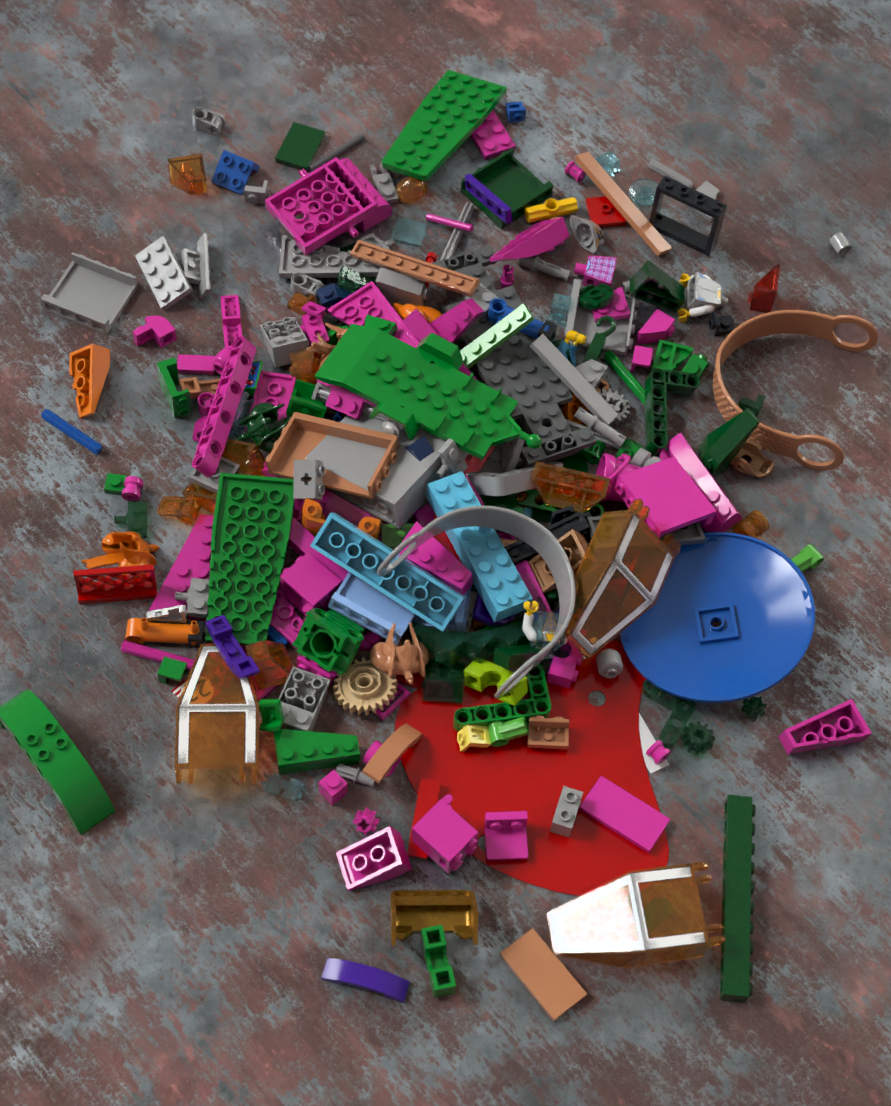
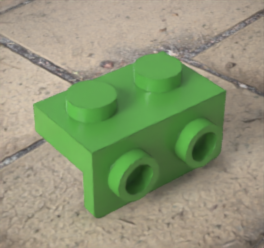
M382 524V543L394 550L402 543L414 524H404L400 529L391 524Z

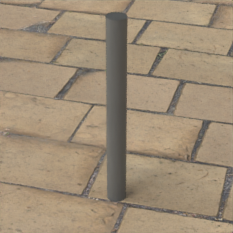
M364 135L356 136L308 167L310 172L365 140Z

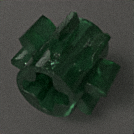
M753 696L749 700H743L741 711L745 712L746 719L749 717L756 721L758 715L760 717L764 716V709L767 704L762 702V697Z

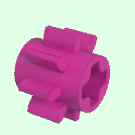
M368 807L363 812L358 810L355 814L356 818L353 820V823L357 826L356 831L364 832L365 835L370 830L375 832L376 825L380 821V819L376 818V811H371Z

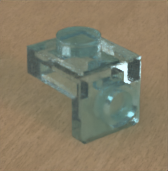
M555 293L548 319L566 324L571 297Z

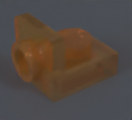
M296 292L287 303V308L303 316L306 312L301 310L302 307L310 301L315 303V295L311 293L309 297H306Z

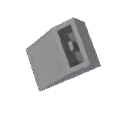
M285 317L279 321H268L260 325L275 367L311 359L310 351H307L309 347L308 339L295 317Z
M293 666L278 698L281 700L285 720L280 729L312 731L329 687L330 679Z

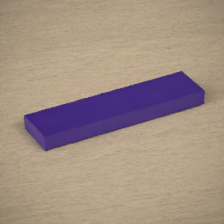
M470 173L465 175L466 190L506 224L512 222L511 208Z

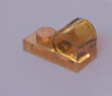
M163 496L157 513L159 516L177 517L184 524L194 525L201 505L195 497Z

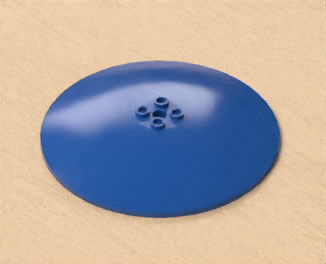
M728 532L703 533L705 537L703 544L671 546L658 549L647 557L633 572L651 592L667 551L673 559L656 600L619 631L626 655L636 670L646 680L666 693L682 699L702 703H726L744 700L769 690L780 683L797 667L804 657L813 636L815 607L812 592L806 578L794 562L784 553L759 539ZM629 582L626 583L620 598L618 623L645 601ZM714 621L722 623L719 627H713L711 624Z

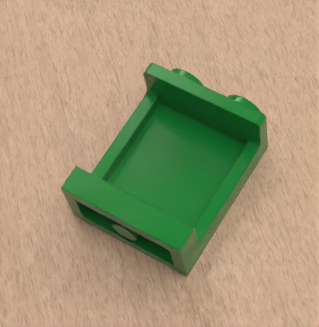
M175 358L158 362L159 384L174 418L186 416L192 412L189 389L178 392L175 385L179 384Z
M299 379L296 380L286 415L292 416L294 412L324 418L327 409L326 403L311 399L315 384Z

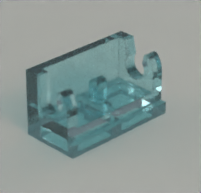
M247 392L242 393L230 433L234 436L244 432L245 427H241L242 425L239 423L245 418L248 406L253 405L255 399L246 400L249 397Z

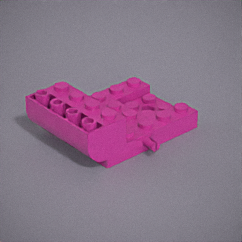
M336 157L309 174L305 169H302V171H299L301 179L265 200L266 209L295 239L296 245L305 256L344 232L348 231L353 238H356L359 232L354 228L355 225H358L363 232H366L392 216L390 204L349 158L339 160ZM297 215L304 216L302 219L295 218V216Z

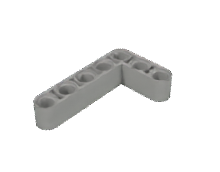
M556 461L500 474L469 472L466 475L478 494L504 496L563 482L564 468L563 462Z

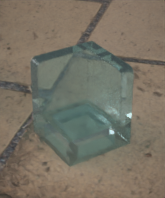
M612 151L595 158L610 177L619 173L620 160Z

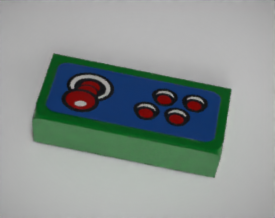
M262 361L252 362L243 394L254 396L263 364Z

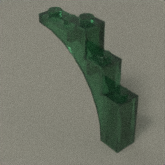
M524 615L504 626L475 632H442L441 630L429 628L415 622L412 623L417 640L426 646L428 651L434 653V660L448 667L454 665L464 656L481 664L494 654L495 648L534 643L528 640L522 630ZM536 620L533 621L532 625L535 630H539L540 622L537 621L536 623ZM409 626V641L412 642V635Z

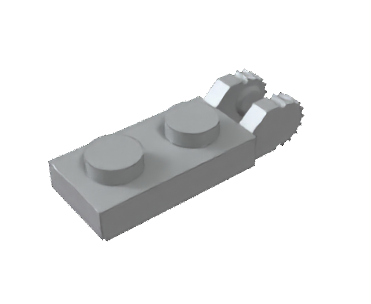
M380 163L382 174L377 175L375 165H370L372 181L377 191L389 204L398 202V195L387 169L383 168L382 163Z

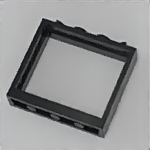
M664 176L656 188L649 222L660 234L709 257L717 245L727 205ZM663 196H669L713 217L710 235L706 236L660 214Z

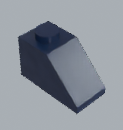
M332 283L316 291L323 307L326 308V313L329 314L327 309L356 290L354 285Z

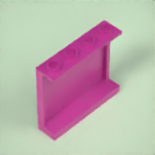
M675 457L619 475L614 487L617 494L622 497L627 507L640 520L639 523L642 524L655 543L659 542L661 535L702 521L705 525L710 524L716 514L715 508Z

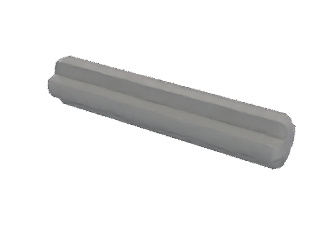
M654 158L649 162L648 167L692 188L694 183L692 180Z

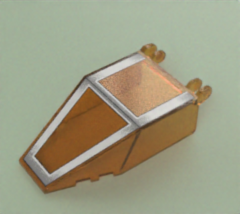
M641 499L633 501L628 510L603 513L575 575V583H577L575 606L565 631V637L586 658H591L656 604L675 556L680 553L681 544L678 541H674L675 538L672 534L666 535L664 540L661 541L643 521L648 517L650 509L647 506H643L644 503Z
M215 644L200 645L176 707L175 776L177 784H181L182 769H189V783H194V769H239V783H244V768H252V783H256L257 777H260L259 694L253 677L238 678L227 666Z
M694 862L631 870L547 912L553 953L556 956L577 960L584 959L597 964L613 965V967L618 968L702 957L708 947L725 942L724 936L708 938V932H717L723 928L722 924L705 926L697 888L699 883L710 882L712 876L708 874L695 877L694 874L696 871L709 869V863Z

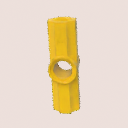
M574 197L558 201L551 198L547 199L544 204L525 208L524 213L526 221L531 223L578 212V205Z

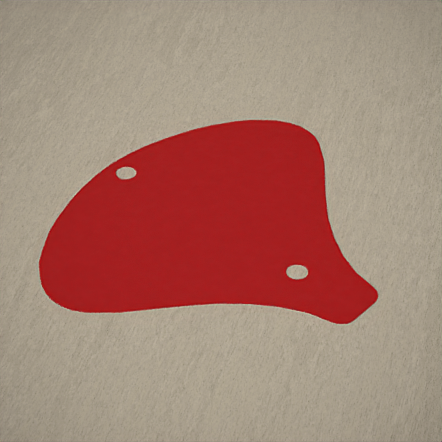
M620 641L606 643L592 656L582 660L580 666L576 665L575 670L578 671L576 682H571L570 689L548 683V673L545 674L551 702L548 718L563 717L570 720L568 750L528 748V735L509 740L508 744L500 747H493L491 745L487 748L469 747L465 751H460L459 743L457 742L458 732L453 727L455 712L460 708L504 703V701L495 698V693L497 692L496 685L488 686L480 692L466 686L465 681L448 682L425 686L410 694L401 703L397 712L395 731L407 723L423 734L422 738L412 748L409 747L401 756L403 767L417 795L421 778L441 781L438 801L448 794L451 795L453 798L450 803L452 809L478 831L477 840L482 835H485L484 819L486 812L527 811L528 859L488 861L486 851L479 848L478 842L476 845L477 849L472 854L475 858L515 879L552 891L576 896H587L630 873L666 868L669 848L665 829L649 853L582 812L579 808L569 838L550 832L563 786L583 792L581 805L600 776H603L660 812L644 762L639 734V704L646 679L630 662ZM604 649H613L621 656L623 670L615 678H605L598 673L596 656ZM539 690L533 691L536 694H541ZM592 691H600L605 695L606 701L601 706H594L588 700L589 694ZM527 693L523 696L521 700L528 699ZM543 708L537 709L540 712H545ZM517 711L521 715L526 714L524 711ZM503 713L497 714L500 717H506ZM485 716L478 717L481 720L487 719ZM458 719L460 722H467L466 719ZM656 881L639 883L640 891L653 885ZM627 885L604 897H619L623 895L630 894L629 887Z

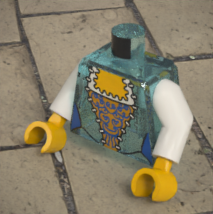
M526 601L523 607L527 610V613H524L522 630L528 640H530V645L533 648L543 649L553 638L559 614L537 611L539 608L538 602L532 601V607L530 608L531 602ZM581 608L578 609L576 615H574L573 610L571 620L565 632L545 659L553 658L554 650H558L562 645L566 644L577 623L575 619L580 618L583 614Z

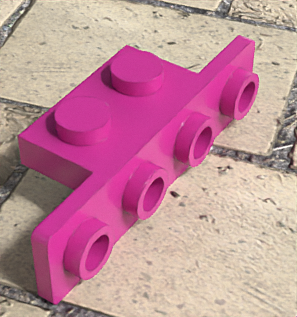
M317 380L318 383L331 387L325 405L327 407L360 419L366 402L376 406V404L344 387Z

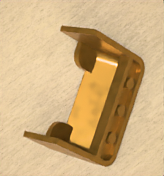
M395 890L390 893L391 945H396V939H407L408 936L412 935V931H421V928L442 925L444 931H454V934L459 936L460 939L466 940L472 937L473 945H478V907L473 891Z

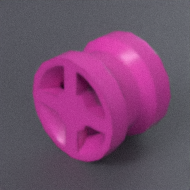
M658 740L649 747L646 754L654 759L656 765H660L669 757L671 751L665 748L663 743Z

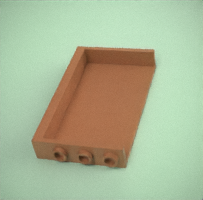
M294 412L286 427L282 429L281 436L275 441L273 450L266 457L265 463L269 474L294 479V460H307L305 457L327 435L386 448L385 454L367 485L368 491L325 469L323 476L325 488L374 499V493L379 492L382 487V478H387L389 474L390 463L394 464L397 459L396 452L400 446L398 436Z

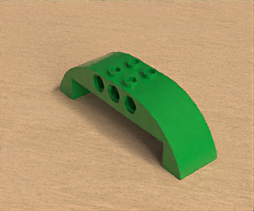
M26 689L0 705L1 728L5 727L63 805L70 822L80 835L115 813L107 793L83 755L51 712L32 691Z

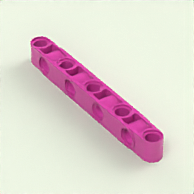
M239 336L232 344L192 462V467L207 478L211 477L218 468L256 353V346L243 336Z

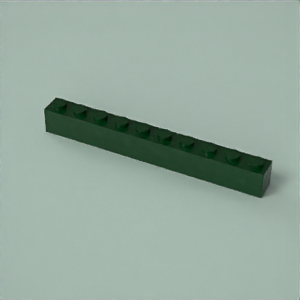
M729 794L724 802L720 1000L745 1003L749 996H752L753 984L749 983V975L752 976L753 963L750 962V955L753 954V942H750V934H753L754 923L750 922V914L754 912V902H751V894L753 895L754 882H751V875L754 874L755 863L751 862V855H754L755 843H752V836L755 834V824L752 823V817L755 816L756 806L752 804V797Z

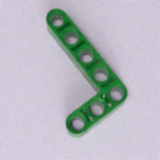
M539 663L525 676L527 677L528 699L520 700L515 706L504 702L460 708L454 714V729L459 732L467 724L488 726V724L495 721L507 722L521 717L526 718L527 724L530 717L543 716L548 718L551 702L542 665ZM533 672L536 673L538 676H532L529 673ZM539 690L541 694H536L533 691ZM543 708L545 712H540L537 709ZM517 711H524L526 714L521 715ZM503 713L506 717H500L497 714ZM485 716L487 719L481 720L478 717ZM463 718L466 719L467 722L463 723L460 722L458 719Z

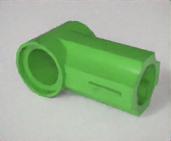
M809 544L791 560L801 572H804L809 568L814 569L823 562L824 557L813 544Z
M525 717L507 722L495 721L487 726L491 746L493 747L504 746L508 744L509 740L529 735L530 732Z

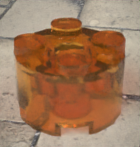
M307 349L290 353L289 357L292 363L290 367L291 376L295 377L296 380L299 379L316 385L318 379L315 378V374L320 367V354L307 351Z

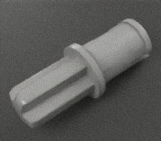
M338 764L336 772L341 777L353 780V783L359 782L374 787L375 781L362 773L360 768L355 769Z

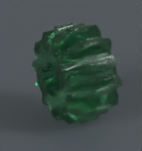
M700 720L696 725L693 722L689 723L688 727L685 726L683 728V734L680 736V739L683 741L682 747H688L687 752L694 751L696 756L699 752L703 755L706 754L707 750L712 749V743L715 741V737L712 736L713 729H707L708 724L702 726Z

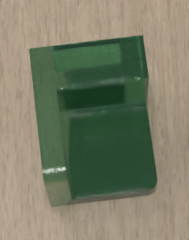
M759 394L756 401L742 397L738 406L743 411L749 408L758 417L766 397Z

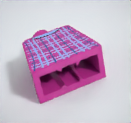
M590 255L587 265L576 263L574 273L584 275L582 283L584 286L590 284L599 286L602 283L611 287L617 258Z

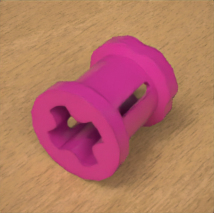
M571 161L564 170V174L575 178L577 183H580L586 176L584 170L578 167L574 161Z

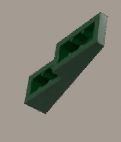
M536 643L495 648L493 663L510 670L527 662L543 648H536ZM554 645V655L559 654L561 648ZM547 654V656H546L542 661H544V660H546V659H548V658H550V657H552V656H554V655Z

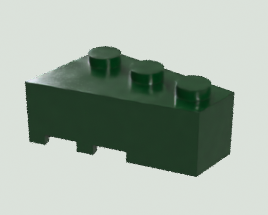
M648 260L630 279V297L675 313L685 304V287Z

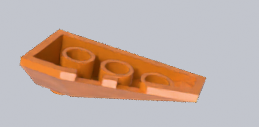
M90 344L70 353L69 372L70 376L74 378L72 386L77 392L76 404L79 418H85L95 413L110 367V349L96 344Z

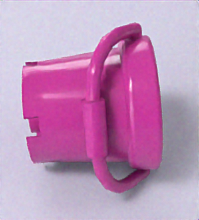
M607 453L603 454L594 481V501L625 502L614 488L618 477L642 467L629 463L631 457L627 454H622L618 458Z

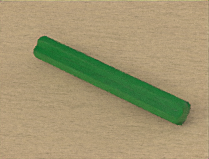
M613 351L606 352L604 359L645 405L644 387Z

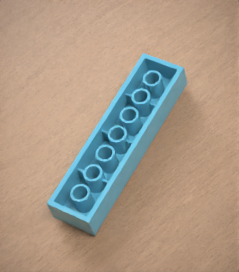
M462 471L427 485L425 496L437 518L456 509L481 506ZM460 527L445 531L462 564L472 573L473 584L494 623L524 611V602H532L533 598L495 529Z
M336 513L329 514L310 545L313 549L442 632L447 629L466 599V596L408 559H405L388 574L379 577L377 575L379 566L393 550ZM398 554V555L392 560V562L395 561V560L400 556V554Z

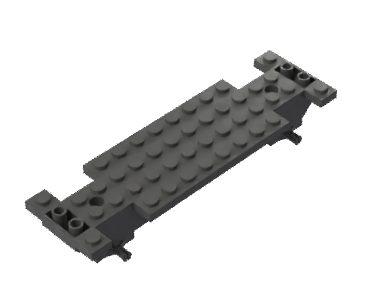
M491 245L431 263L479 279L480 283L493 294L505 300L509 307L516 309L522 305L513 286L495 290L484 267L497 263L490 262L489 258L495 254ZM446 289V296L450 305L441 307L442 314L465 300L463 295ZM488 313L476 323L474 322L463 334L461 340L465 347L495 325V323L488 319ZM519 331L474 365L485 385L497 391L502 388L503 394L518 401L511 417L519 425L521 431L529 435L537 434L541 437L542 444L537 449L529 448L527 442L524 441L521 455L527 467L541 463L546 464L596 445L597 440L589 426L571 431L558 407L559 405L572 402L573 396L571 392L530 347L536 339Z

